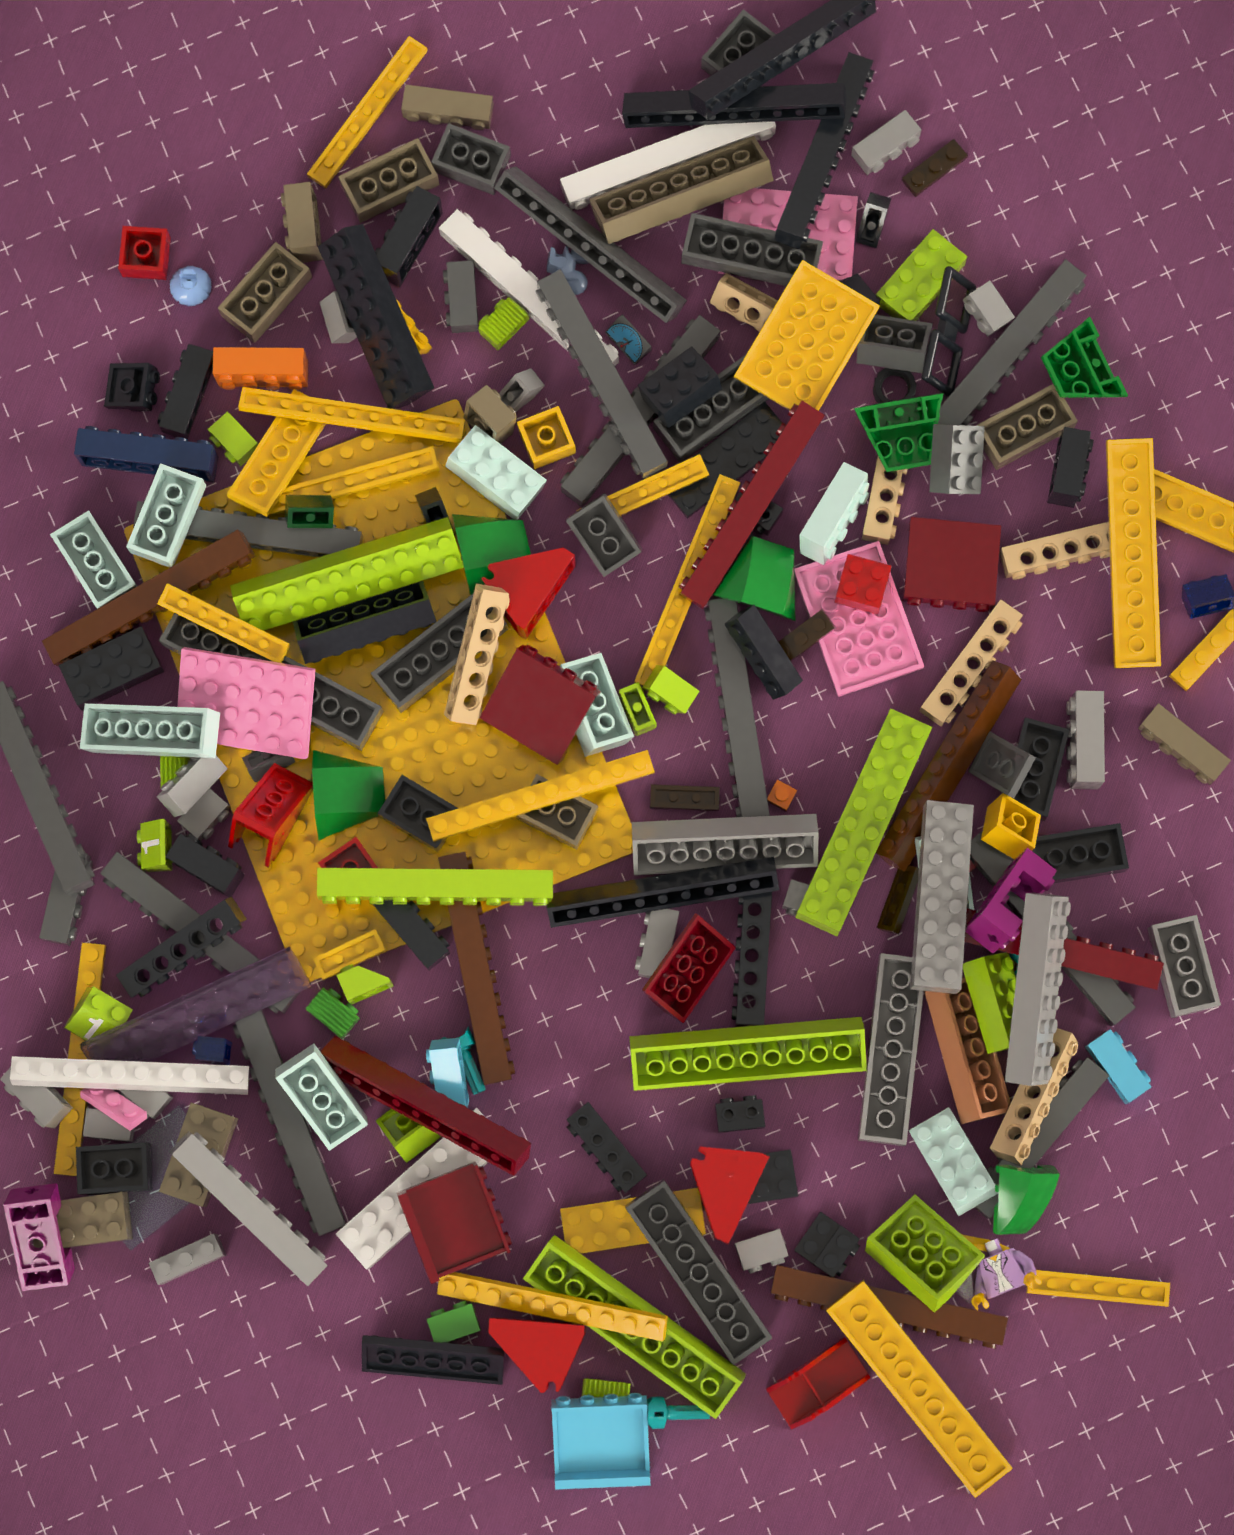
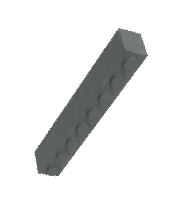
M1088 1057L1083 1061L1078 1059L1071 1068L1073 1071L1068 1079L1064 1076L1060 1081L1059 1091L1052 1098L1049 1105V1113L1043 1118L1040 1124L1039 1135L1034 1138L1030 1146V1154L1027 1159H1024L1022 1166L998 1157L999 1162L996 1165L1033 1168L1109 1075ZM1021 1134L1016 1135L1014 1140L1018 1139ZM990 1165L986 1170L995 1185H999V1173L996 1172V1166L993 1168ZM998 1194L974 1208L987 1219H991L994 1215V1206L998 1203Z

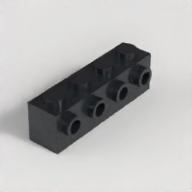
M188 344L187 349H184L181 353L180 369L176 370L173 375L172 382L174 385L172 391L169 390L165 398L167 405L164 412L161 411L158 417V424L163 433L186 439L190 435L213 371V351L192 344Z
M755 605L741 610L724 624L773 700L787 695L803 681Z
M384 900V904L380 905L373 904L429 971L450 954L447 949L450 944L442 935L437 937L432 930L435 927L427 917L422 920L417 914L420 909L413 901L407 902L406 905H395L393 900Z
M589 1102L566 1119L569 1123L566 1128L574 1138L579 1135L584 1142L581 1144L582 1148L589 1156L592 1153L599 1161L595 1164L603 1174L608 1171L613 1178L610 1182L618 1192L623 1190L626 1194L647 1176Z

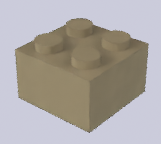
M486 385L466 401L463 418L472 428L477 425L500 444L513 435L517 419L516 412L511 406L504 404L500 394L495 389L491 390Z

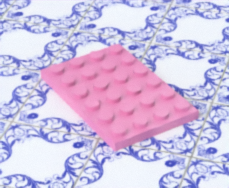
M753 188L742 194L724 200L723 220L776 231L792 191ZM825 194L822 205H817L815 211H818L815 223L809 224L808 229H811L809 238L823 241L817 269L841 281L852 277L858 196Z
M879 541L834 555L831 560L827 559L824 565L813 562L794 569L795 578L809 617L811 618L823 609L836 627V629L818 642L838 697L924 669L922 658L891 572L878 614L834 603L847 554L887 564Z
M184 647L181 649L177 707L209 708L220 712L217 744L306 759L309 755L315 669Z

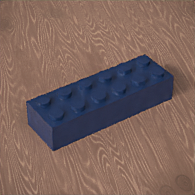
M86 426L85 429L78 428L74 455L80 464L86 467L156 475L161 463L202 478L207 482H215L219 457L213 445L205 440H197L196 443L188 442V439L182 437H175L174 440L166 439L165 436L153 434L152 437L143 436L139 432L123 434L116 429L99 431L98 428L93 426Z

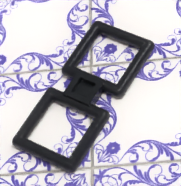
M947 266L944 270L935 311L936 316L940 318L937 329L931 331L921 376L924 381L941 393H944L947 397L955 390L963 352L962 347L955 343L957 332L961 334L967 332L971 315L967 312L964 305L960 321L945 311L951 280H955L967 289L965 297L976 290V285L951 266ZM938 342L953 352L947 384L931 375Z

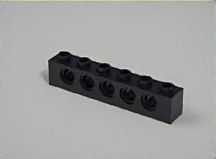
M772 892L739 897V905H743L742 914H738L737 928H741V937H736V951H740V960H735L734 974H739L738 983L733 985V997H737V1006H732L731 1020H736L735 1026L764 1025ZM757 905L760 907L761 913L758 916H752L748 912V907ZM749 928H756L759 931V937L756 939L749 938L746 933ZM747 951H755L758 954V959L755 962L747 961L745 958ZM746 974H754L757 982L754 985H747L744 982ZM746 996L754 998L755 1006L752 1008L744 1007L742 1004L743 998Z
M232 896L226 898L116 974L131 998L137 995L142 998L152 991L151 986L156 982L158 985H161L170 979L169 973L174 970L177 973L188 966V960L191 958L197 960L206 954L205 949L208 946L212 945L214 948L225 940L223 938L224 935L229 932L233 935L243 928L241 924L247 918ZM216 919L222 921V930L217 928L215 924ZM198 931L204 934V942L198 939ZM180 944L186 947L185 955L179 950ZM162 956L168 960V967L162 964ZM144 969L150 973L149 980L144 977Z

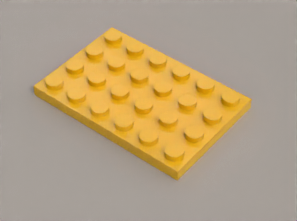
M802 260L738 368L734 378L788 410L792 408L794 403L799 405L801 401H804L819 411L880 305Z

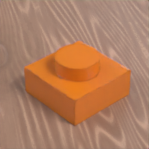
M777 780L767 797V801L787 811L797 790Z

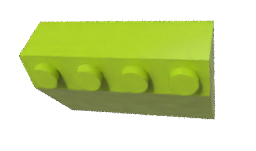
M916 1195L912 1196L867 1238L865 1252L934 1313L951 1298L985 1257V1254Z

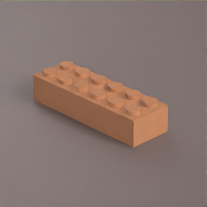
M962 978L961 990L957 994L924 991L961 1124L1007 1113L1011 1102L997 1052L987 1053L966 978Z

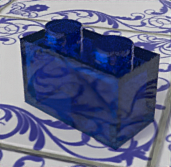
M1227 574L1212 576L1200 581H1191L1182 586L1181 598L1190 619L1234 609V591Z
M198 1036V1040L193 1043L192 1054L196 1055L195 1059L201 1063L229 1065L232 1042L225 1038Z

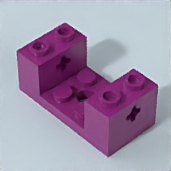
M1026 848L1008 865L965 927V932L992 953L999 948L1003 950L1010 941L1013 942L1019 935L1020 930L1018 927L1023 922L1003 906L1010 897L1008 895L1009 892L1012 891L1025 901L1026 893H1043L1048 891L1055 882L1052 878L1057 870L1029 848Z
M57 1183L11 1189L3 1204L22 1291L69 1285L75 1270L71 1247L63 1248L56 1217L62 1205ZM39 1239L42 1241L43 1246L39 1248L34 1247L31 1244V1240Z

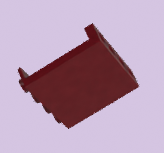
M911 517L908 529L909 539L902 601H906L908 605L912 606L927 603L934 608H943L944 605L953 606V609L966 610V607L975 608L978 612H989V609L993 610L996 599L1001 525Z
M521 645L512 656L480 719L558 765L564 760L570 743L595 698L601 691L591 681H583L578 678L577 674L571 669H563L558 666L557 661L538 654L536 648L530 645Z
M476 1162L396 1193L431 1284L440 1281L439 1278L505 1251L507 1254L510 1253L509 1246L512 1245L510 1236L507 1231L504 1233L500 1224L504 1223L500 1210L495 1211L492 1202L496 1201L491 1187L486 1188L484 1180L487 1179L483 1166L478 1167Z

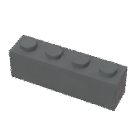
M86 853L83 859L86 865L90 864L92 867L93 861L90 860L91 856ZM54 871L39 938L43 941L71 946V941H75L77 936L76 919L80 918L82 914L81 897L86 895L87 889L69 897L64 891L56 871Z

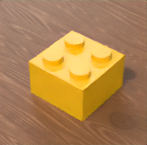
M559 406L517 422L519 434L534 470L576 454V446Z
M1002 793L987 807L981 840L1015 859L1026 848H1029L1031 851L1035 848L1041 815Z

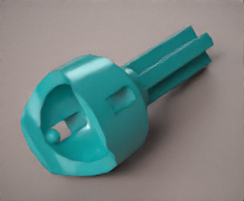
M467 1027L464 1035L458 1038L460 1039L465 1076L473 1095L485 1091L486 1088L469 1051L476 1042L470 1028Z
M663 1396L647 1399L648 1426L652 1429H664L667 1419H710V1415L697 1405L667 1406Z

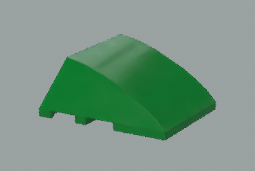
M1088 317L1081 325L1045 353L1041 359L1060 398L1127 397L1128 394L1120 377H1114L1096 340L1099 334L1091 317Z
M944 393L854 408L886 472L931 465L933 424H938Z
M452 514L470 595L474 593L476 584L485 585L482 577L488 580L494 578V574L488 570L489 564L531 555L523 520Z
M751 536L736 558L737 561L730 571L726 573L724 580L712 595L748 606L755 605L757 609L796 621L794 549Z
M313 750L312 777L318 840L320 841L327 836L378 817V812L385 802L383 767Z
M996 1165V1172L999 1173V1185H995V1191L999 1194L998 1203L994 1206L993 1233L997 1235L1025 1234L1042 1216L1053 1196L1060 1173L1052 1165H1038L1037 1168H1016L1011 1165Z

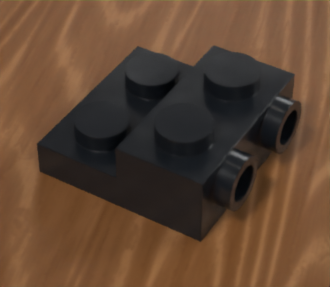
M110 363L104 407L108 409H129L132 412L152 411V406L157 403V395L154 391L155 384H158L160 381L158 368L150 363Z
M820 1212L794 1251L833 1278L835 1274L840 1276L847 1267L844 1261L848 1255L853 1257L861 1245L857 1243L860 1240L857 1236Z

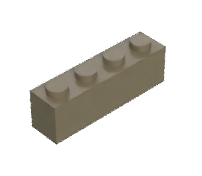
M405 84L401 110L403 118L412 122L425 120L435 125L449 123L457 127L470 126L475 130H484V128L490 129L494 103L493 96Z
M1159 703L1138 727L1144 738L1149 741L1154 740L1160 745L1159 749L1163 753L1173 755L1178 759L1177 763L1186 770L1188 768L1196 773L1195 777L1204 784L1208 783L1211 785L1231 761Z

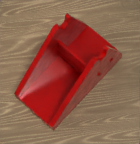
M562 547L488 565V570L494 574V578L488 580L482 577V581L485 585L499 587L509 593V606L505 609L504 617L520 637L527 640L575 569V554Z
M274 763L234 811L228 847L233 849L235 842H239L246 828L269 840L264 865L269 868L271 861L276 860L311 795L313 782Z
M700 1146L698 1151L704 1154L705 1159L698 1160L693 1158L690 1166L714 1238L728 1245L769 1156L760 1152Z
M491 1317L489 1318L488 1333L541 1393L548 1389L549 1382L551 1381L556 1385V1392H559L586 1334V1325Z
M844 1337L765 1389L792 1430L814 1420V1418L829 1410L871 1377Z

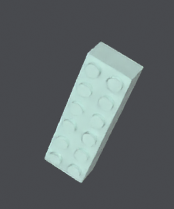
M85 703L80 749L92 753L215 758L220 712L209 708Z

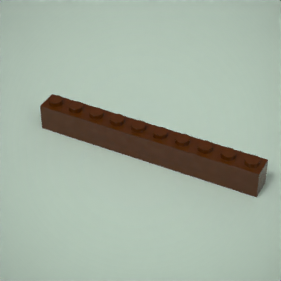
M237 529L42 640V643L53 664L58 666L101 644L103 645L113 640V637L120 633L126 634L132 631L134 625L150 621L155 613L167 611L168 609L157 604L167 583L192 595V592L198 589L203 590L211 586L212 581L215 579L229 576L232 573L231 570L236 567L247 566L251 563V559L256 556L244 533Z
M992 660L878 847L876 854L888 865L905 872L916 854L914 837L921 836L924 804L927 800L948 802L985 741L989 731L993 728L1022 679L1010 666Z
M466 852L438 857L440 869H474L471 856L467 857ZM454 901V905H448L483 1082L484 1085L512 1080L511 1075L515 1074L513 1060L508 1061L507 1052L511 1051L508 1037L504 1038L502 1029L506 1028L504 1015H499L497 1006H501L499 992L494 993L493 983H497L494 969H489L488 961L492 960L490 946L485 947L483 939L488 937L485 924L481 925L479 916L483 915L481 902H477V905H463V901Z
M776 1265L770 1293L775 1294L774 1299L788 1302L789 1298L798 1299L797 1304L811 1307L812 1303L820 1304V1309L826 1311L829 1306L858 1283ZM868 1286L901 1328L904 1327V1324L913 1326V1331L927 1333V1329L936 1331V1336L950 1339V1334L960 1336L959 1341L973 1344V1340L983 1341L982 1346L996 1349L997 1345L1003 1346L1008 1317L946 1303L934 1313L916 1296Z

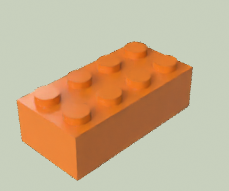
M213 347V375L218 386L227 390L235 389V387L254 389L266 387L269 390L289 387L291 390H301L302 387H308V359L304 348Z

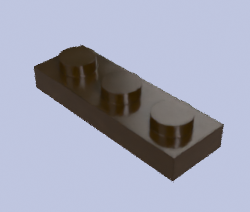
M953 139L902 178V182L917 197L966 160L968 155Z
M821 609L778 642L789 660L793 661L836 629L825 611Z
M651 784L650 809L719 811L720 787Z
M908 865L905 872L897 869L876 928L899 935L918 883L919 868Z

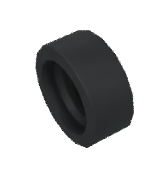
M884 368L878 373L873 386V394L877 403L895 401L886 398L881 389L883 381L890 376H899L907 383L908 391L902 399L914 398L916 381L910 371Z

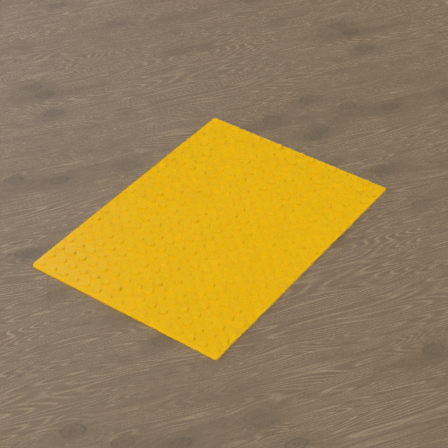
M457 399L420 412L464 419L463 410ZM466 420L463 439L471 431ZM371 431L305 457L287 487L433 446L439 470L332 499L334 506L333 525L340 529H345L346 526L358 528V531H361L363 534L362 544L424 525L426 522L415 495L436 487L456 535L454 537L461 556L452 514L507 519L501 509L445 467L448 457L460 444L448 441ZM232 486L202 497L198 505L202 507V510L211 511V508H218L230 514H233L234 511L245 512L247 516L252 517L260 514L227 498V493ZM285 513L271 516L269 519L278 520L279 517H285ZM133 525L124 529L127 541H129L134 529ZM185 539L175 565L213 543ZM252 548L256 557L251 559L250 564L241 568L239 566L231 570L232 573L229 576L215 579L212 581L211 586L203 590L198 589L192 592V595L240 619L232 598L230 585L319 557ZM133 554L143 582L169 569L167 566ZM464 568L423 580L436 622L470 596ZM170 610L156 613L163 632L174 615V612ZM546 613L543 614L527 640L520 637L503 616L508 625V630L498 637L499 646L493 656V670L491 675L488 676V690L482 700V712L516 649L521 645H530L536 648L538 654L557 661L558 666L566 663ZM293 622L264 630L291 644L285 656L308 668H314L315 672L380 705L384 711L362 751L311 725L308 758L293 757L295 763L285 767V769L313 782L312 760L313 750L383 767L385 801L401 775H404L455 807L461 808L529 787L536 774L547 780H552L606 763L602 752L585 757L576 734L566 751L567 754L564 760L556 765L480 718L477 720L476 725L450 721L444 715L454 672L400 713L375 682L371 672L434 623L425 628L410 630L404 635L388 637L382 642H373L365 645L363 648H354L345 651L341 655H332L323 658L319 662L305 664L299 648ZM170 650L180 675L181 655ZM482 651L475 655V659L481 656ZM473 673L470 676L469 681L474 680L477 673ZM471 695L465 697L464 703L470 700ZM217 744L216 755L228 768L219 779L234 814L237 807L258 783L253 781L242 759L255 751ZM616 785L580 796L598 805V812L577 850L516 819V816L450 836L439 852L434 851L379 816L349 827L342 832L327 836L319 841L313 789L276 860L271 861L269 868L264 866L269 840L247 828L242 835L296 979L300 985H305L322 978L313 958L374 929L377 930L386 951L380 954L406 944L373 904H370L369 900H360V904H346L344 900H337V904H323L322 900H319L317 897V868H321L318 862L354 837L358 838L378 868L440 869L438 857L466 852V856H471L474 869L553 870V885L633 854L632 824ZM430 901V905H417L420 909L417 914L422 920L426 917L435 927L432 930L434 933L452 926L448 905H440V901ZM480 901L483 913L510 903V901H501L500 905L491 906L486 905V901Z

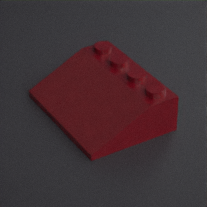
M695 913L642 991L666 1014L684 1023L736 947L701 916Z

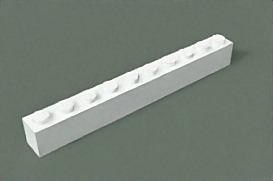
M775 122L703 125L561 178L560 187L571 210L583 209L590 203V198L751 136H755L756 140H767L775 134L776 124Z
M457 209L439 227L440 235L468 261L473 260L474 266L506 296L511 297L540 327L567 350L569 345L566 339L562 341L557 332L559 326L555 320L553 322L550 320L546 312L548 307L545 301L541 303L535 292L538 290L537 277L529 270L526 272L516 257L508 256L505 253V248L498 241L494 243L489 238V233L483 227L478 228L474 225V220L466 212L462 214ZM595 330L612 363L616 366L619 363V352L611 344L607 346L602 341V336Z
M12 1056L10 1081L12 1085L248 1095L249 1066Z

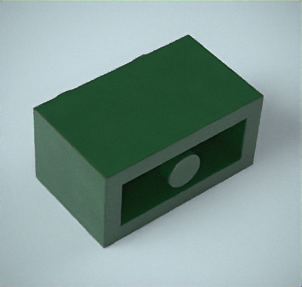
M286 495L285 519L287 528H333L334 506L331 495Z

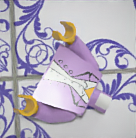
M998 1239L985 1243L990 1257L983 1259L979 1263L980 1266L977 1268L975 1280V1296L972 1298L971 1303L978 1310V1305L982 1302L986 1309L989 1307V1303L985 1299L986 1296L988 1299L994 1298L1023 1285L1032 1290L1033 1281L1040 1285L1042 1280L1036 1276L1037 1273L1033 1260L1014 1248L1002 1251Z

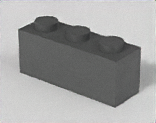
M473 260L447 262V270H443L444 283H448V291H444L445 305L450 307V312L446 313V324L451 326L452 333L479 331Z

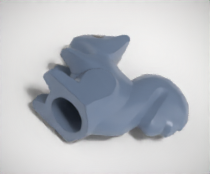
M565 246L563 254H556L555 248L551 247L548 253L546 271L552 274L561 269L575 295L583 293L587 288L588 280L582 272L575 270L576 264H588L589 262L573 250L569 253L568 246Z

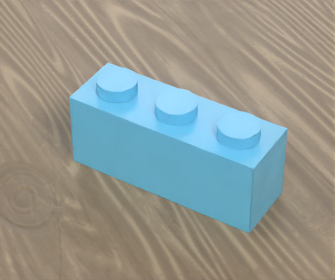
M1110 1029L1086 1045L1085 1048L1096 1064L1109 1075L1108 1081L1123 1102L1128 1104L1151 1088L1149 1084L1151 1079L1144 1070L1140 1071L1136 1066L1137 1060L1132 1052H1126L1121 1045L1124 1042L1116 1031L1113 1033Z
M460 1039L432 1040L430 1048L426 1050L427 1063H431L432 1070H430V1083L435 1085V1091L468 1108L469 1095Z

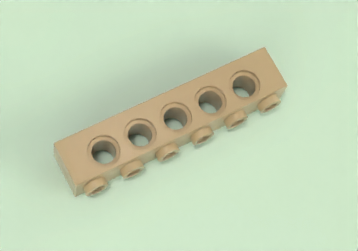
M727 273L719 280L710 300V304L714 305L718 310L733 315L740 322L748 323L759 332L778 300ZM733 297L737 298L740 303H737ZM753 308L757 309L759 313H756Z
M878 456L861 540L879 541L880 544L888 545L890 538L894 539L897 526L893 525L894 517L899 516L901 504H897L898 495H903L905 483L901 482L902 474H907L908 469L890 471L896 475V478L889 480L884 476L886 470ZM888 493L891 495L892 500L883 501L880 495ZM883 514L887 517L888 521L880 523L877 521L876 516Z
M1109 522L1002 547L999 555L1005 577H1012L1013 580L1024 578L1027 573H1045L1048 571L1047 568L1051 567L1062 569L1070 566L1069 563L1078 561V564H1083L1091 561L1093 557L1100 556L1101 559L1110 557ZM1094 540L1097 543V548L1088 547L1086 541ZM1064 546H1073L1075 553H1067ZM1049 550L1053 553L1054 558L1047 559L1043 556L1042 552ZM1021 556H1029L1032 563L1024 564L1021 561Z
M476 584L444 712V715L452 722L476 725L477 720L482 714L481 704L483 697L487 694V680L493 670L492 660L494 653L498 650L499 632L503 629V616L510 601L509 593L502 588ZM493 607L492 612L486 615V610ZM487 629L486 635L480 637L481 632ZM482 651L481 656L475 659L476 653ZM473 673H477L475 679L469 681L470 676ZM471 695L470 700L464 703L465 697Z
M1000 599L923 703L919 712L940 727L945 722L949 724L956 715V712L953 710L958 704L963 706L970 696L967 693L971 686L976 688L982 678L980 674L984 668L987 669L992 660L996 661L993 656L998 650L1002 652L1010 641L1007 640V637L1011 632L1016 634L1023 623L1020 620L1023 615ZM1001 624L1005 628V632L997 633L993 626ZM980 643H990L992 650H982ZM967 661H977L979 668H969ZM962 678L965 681V686L957 687L954 684V679ZM944 695L949 696L952 699V704L944 705L940 697Z
M1057 1028L1053 1035L1054 1053L1059 1052L1056 1057H1051L1052 1077L1048 1080V1084L1036 1086L1019 1085L990 1147L996 1157L1021 1166L1024 1159L1028 1158L1031 1150L1030 1146L1034 1138L1039 1135L1040 1124L1049 1113V1105L1052 1098L1057 1095L1059 1083L1068 1072L1070 1059L1077 1052L1078 1041L1071 1032ZM1040 1093L1037 1098H1033L1035 1094ZM1031 1113L1027 1119H1023L1026 1114ZM1021 1134L1018 1139L1014 1140L1016 1135Z

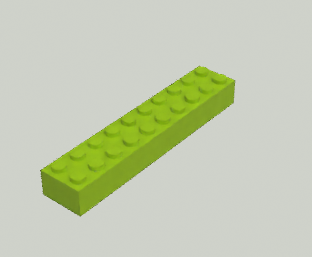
M446 517L230 585L240 619L264 631L464 568L449 518Z
M890 708L795 918L834 936H838L931 732V726Z
M317 868V897L319 900H322L323 904H337V900H346V904H360V900H369L370 904L380 905L384 904V900H393L395 905H406L407 901H416L417 905H430V901H440V905H454V901H463V905H477V901H486V905L496 906L500 905L501 901H510L511 906H523L524 902H533V906H547L548 902H551L553 899V870Z
M862 1017L629 1036L634 1091L867 1071L865 1029Z
M556 1235L550 1239L523 1278L536 1289L665 1315ZM669 1317L667 1319L666 1338L664 1341L588 1326L715 1419L747 1375Z

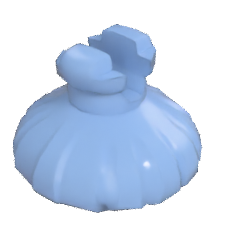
M186 266L173 274L170 280V292L173 298L179 301L180 304L187 306L203 303V300H206L211 293V278L202 268Z

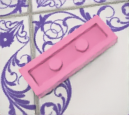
M84 1088L80 1091V1097L129 1131L147 1119V1112L113 1089Z

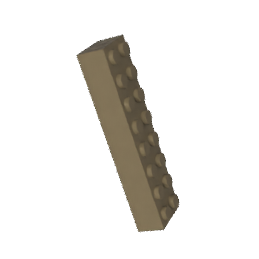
M751 136L589 200L595 221L607 243L611 244L696 210H701L714 203L722 202L727 198L742 194L758 186H763L774 180L768 157L755 136Z

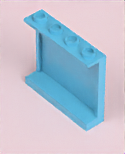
M631 1393L628 1396L608 1394L604 1397L584 1395L580 1398L560 1396L552 1399L555 1490L650 1486L647 1395Z

